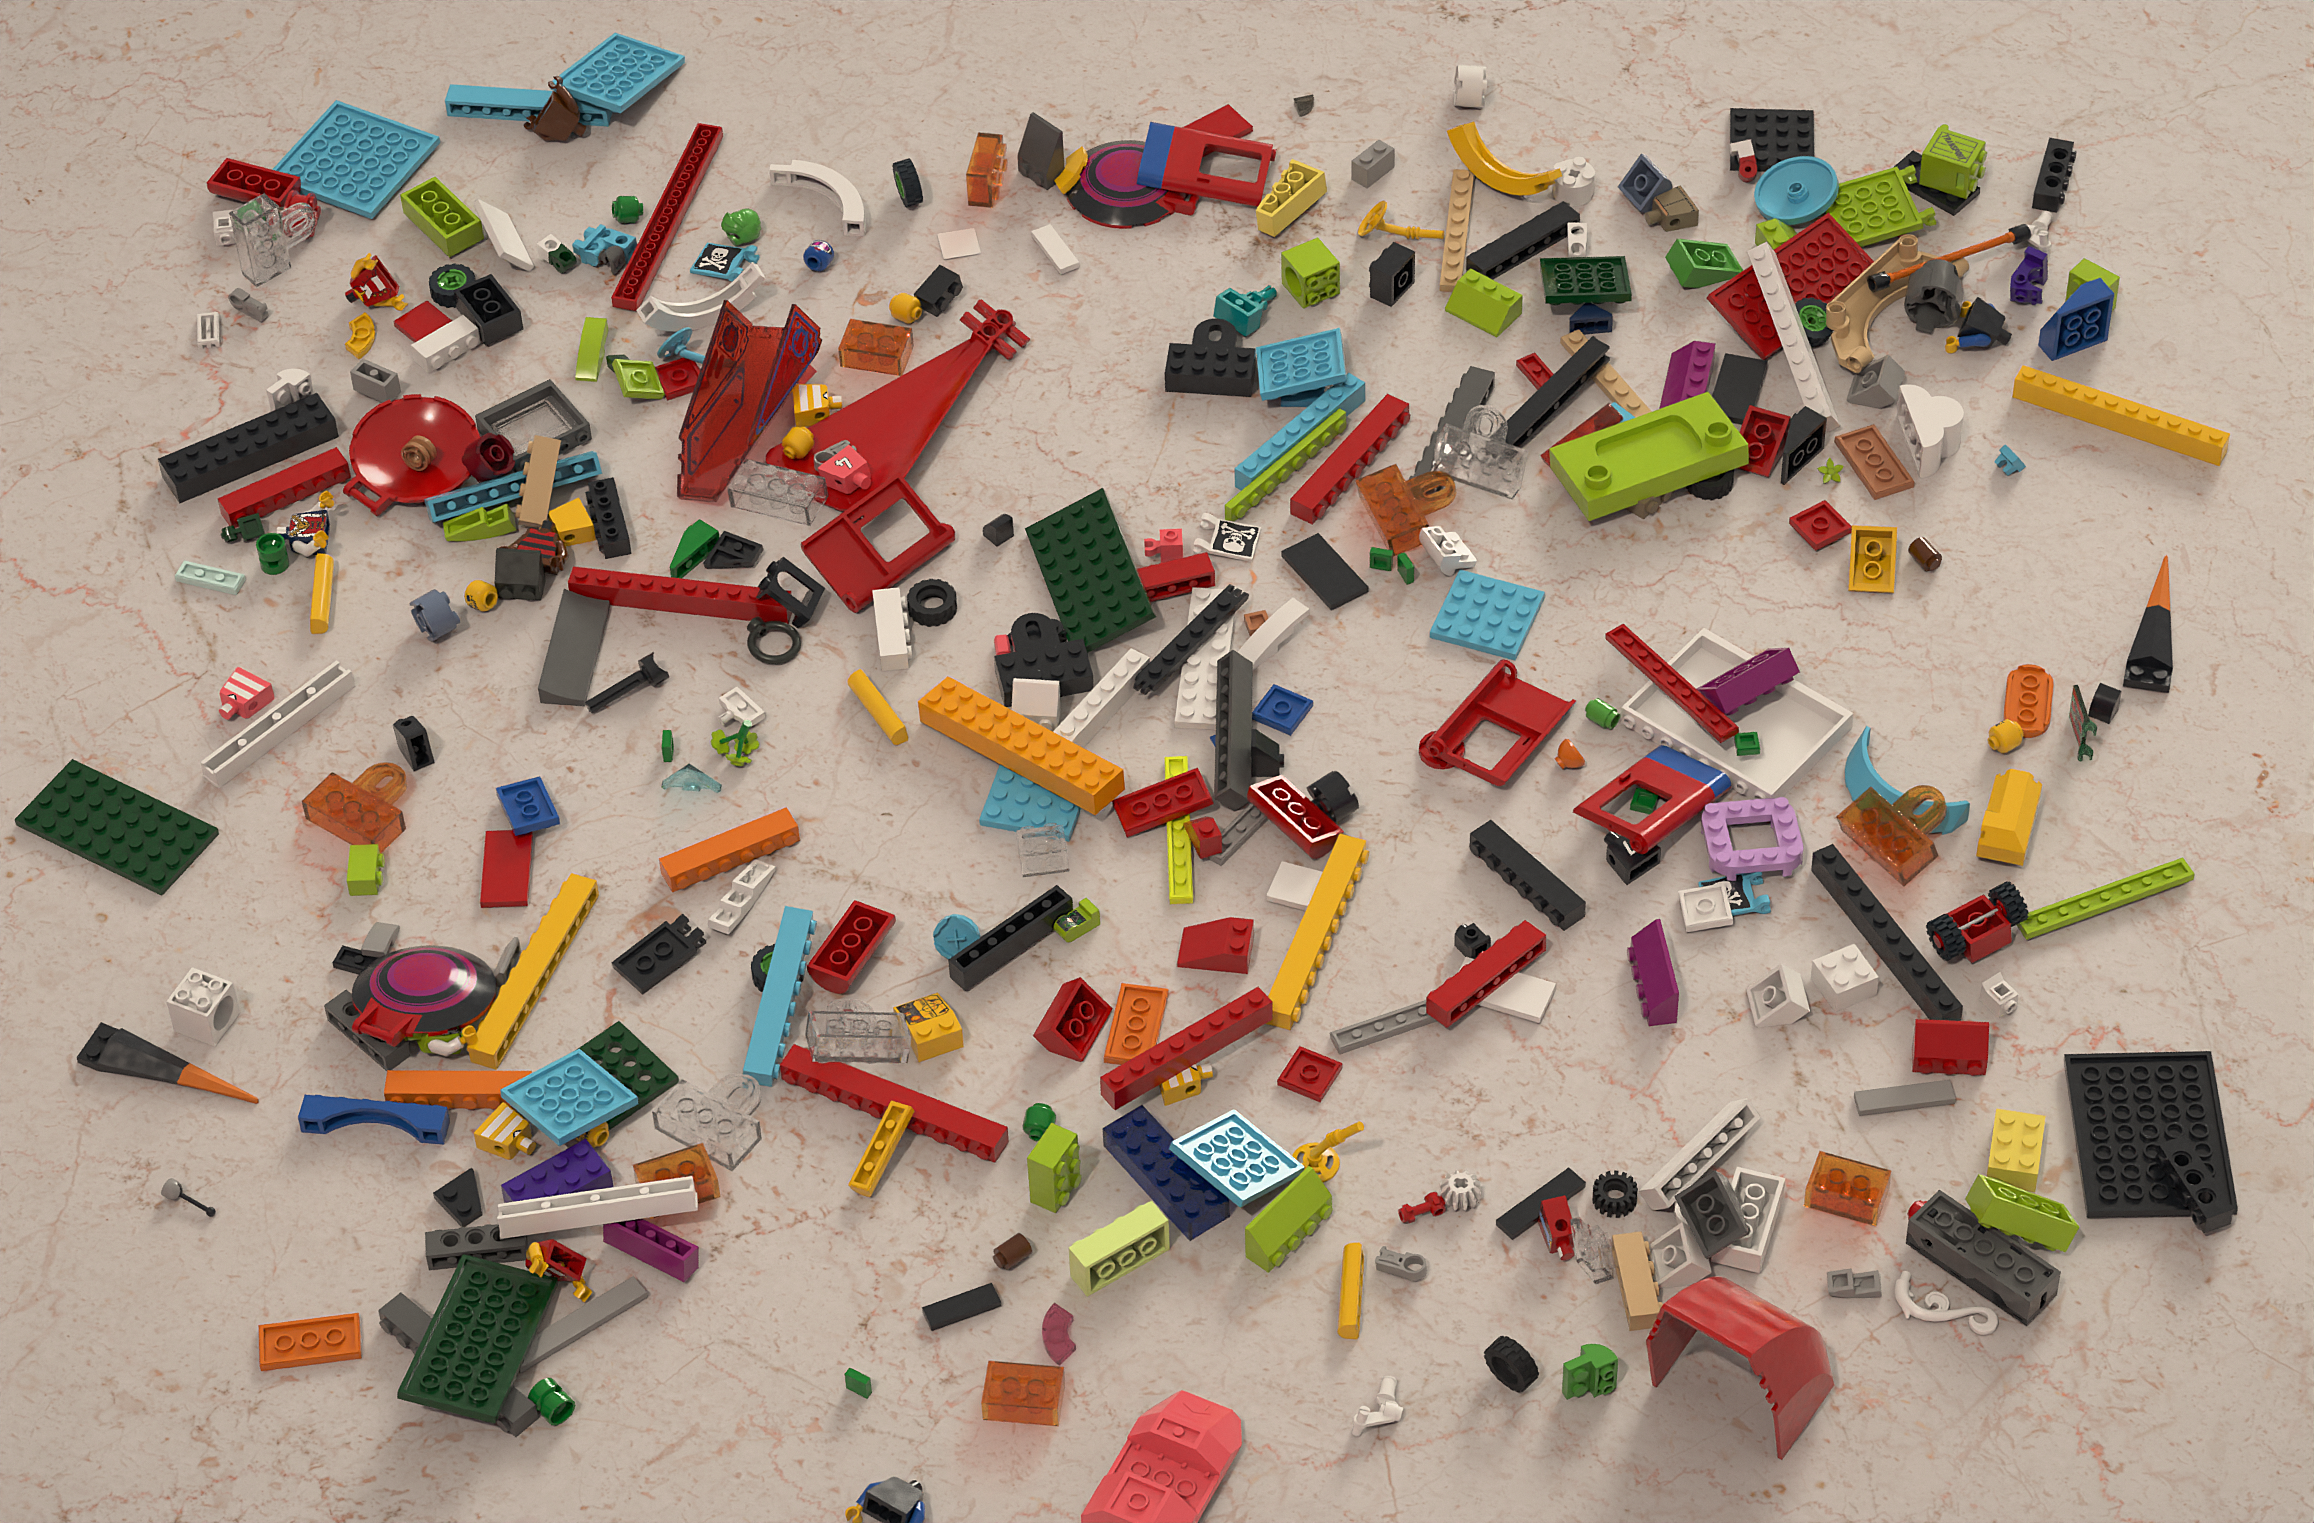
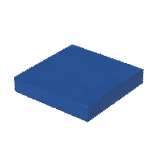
M1273 684L1253 710L1252 720L1291 736L1313 707V700Z

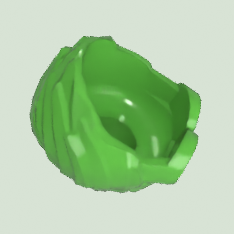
M745 208L731 214L727 212L722 219L721 227L732 244L738 246L759 237L761 221L755 211ZM730 233L737 234L740 238L737 239L734 235H730Z

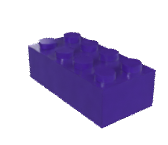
M586 1139L501 1184L504 1203L614 1187L611 1170Z

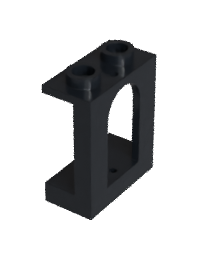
M782 557L777 562H771L767 567L766 572L768 574L759 583L758 588L760 590L756 598L759 599L763 595L768 594L795 615L791 624L799 629L811 619L825 587L785 557ZM780 572L788 573L809 589L802 602L779 585L777 577Z

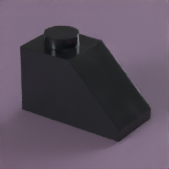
M1251 729L1252 777L1279 776L1280 768H1284V754H1280V745L1257 729Z

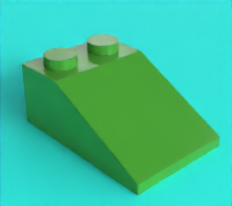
M1676 239L1665 256L1670 268L1683 287H1705L1730 280L1743 271L1730 247L1725 243Z

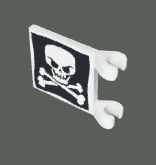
M1209 513L1202 514L1201 528L1215 529L1211 543L1200 538L1195 539L1193 549L1195 554L1207 552L1209 554L1252 562L1261 527L1217 519Z

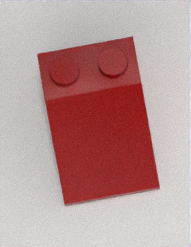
M1749 405L1739 431L1748 443L1749 464L1736 469L1769 478L1783 454L1791 424V416Z
M1228 917L1184 927L1177 967L1248 974L1254 942V919Z

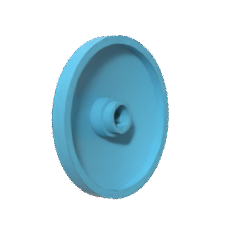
M1810 156L1793 157L1775 164L1760 177L1755 187L1754 198L1759 212L1767 220L1776 218L1787 225H1795L1810 221L1823 214L1835 201L1839 190V182L1835 170L1826 161Z

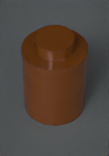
M1919 537L1910 544L1908 553L1925 571H1933L1940 566L1942 555L1925 537Z
M1017 1233L993 1250V1260L999 1268L1003 1267L1008 1270L1032 1254L1031 1245L1021 1233Z

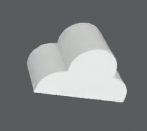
M1900 385L1896 417L1919 478L1928 477L1938 471L1941 458L1950 457L1958 451L1964 411L1962 406L1952 398L1945 396L1931 397L1925 389L1919 386Z

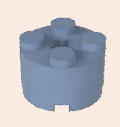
M436 589L410 602V606H414L411 613L421 632H428L430 636L426 638L431 642L456 629L457 624L460 623L457 613L455 611L452 612L448 605L450 603L448 595L444 591L439 593Z

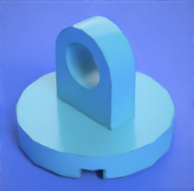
M958 914L945 916L938 922L933 931L935 948L947 959H950L981 937L978 926L968 917Z

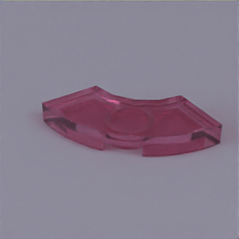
M1054 1302L1044 1317L1042 1338L1047 1354L1060 1366L1076 1350V1345L1068 1335V1329L1074 1319L1072 1314Z

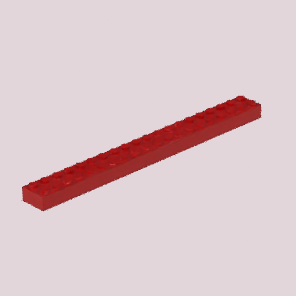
M697 123L611 297L613 307L636 311L641 306L723 138L722 127Z

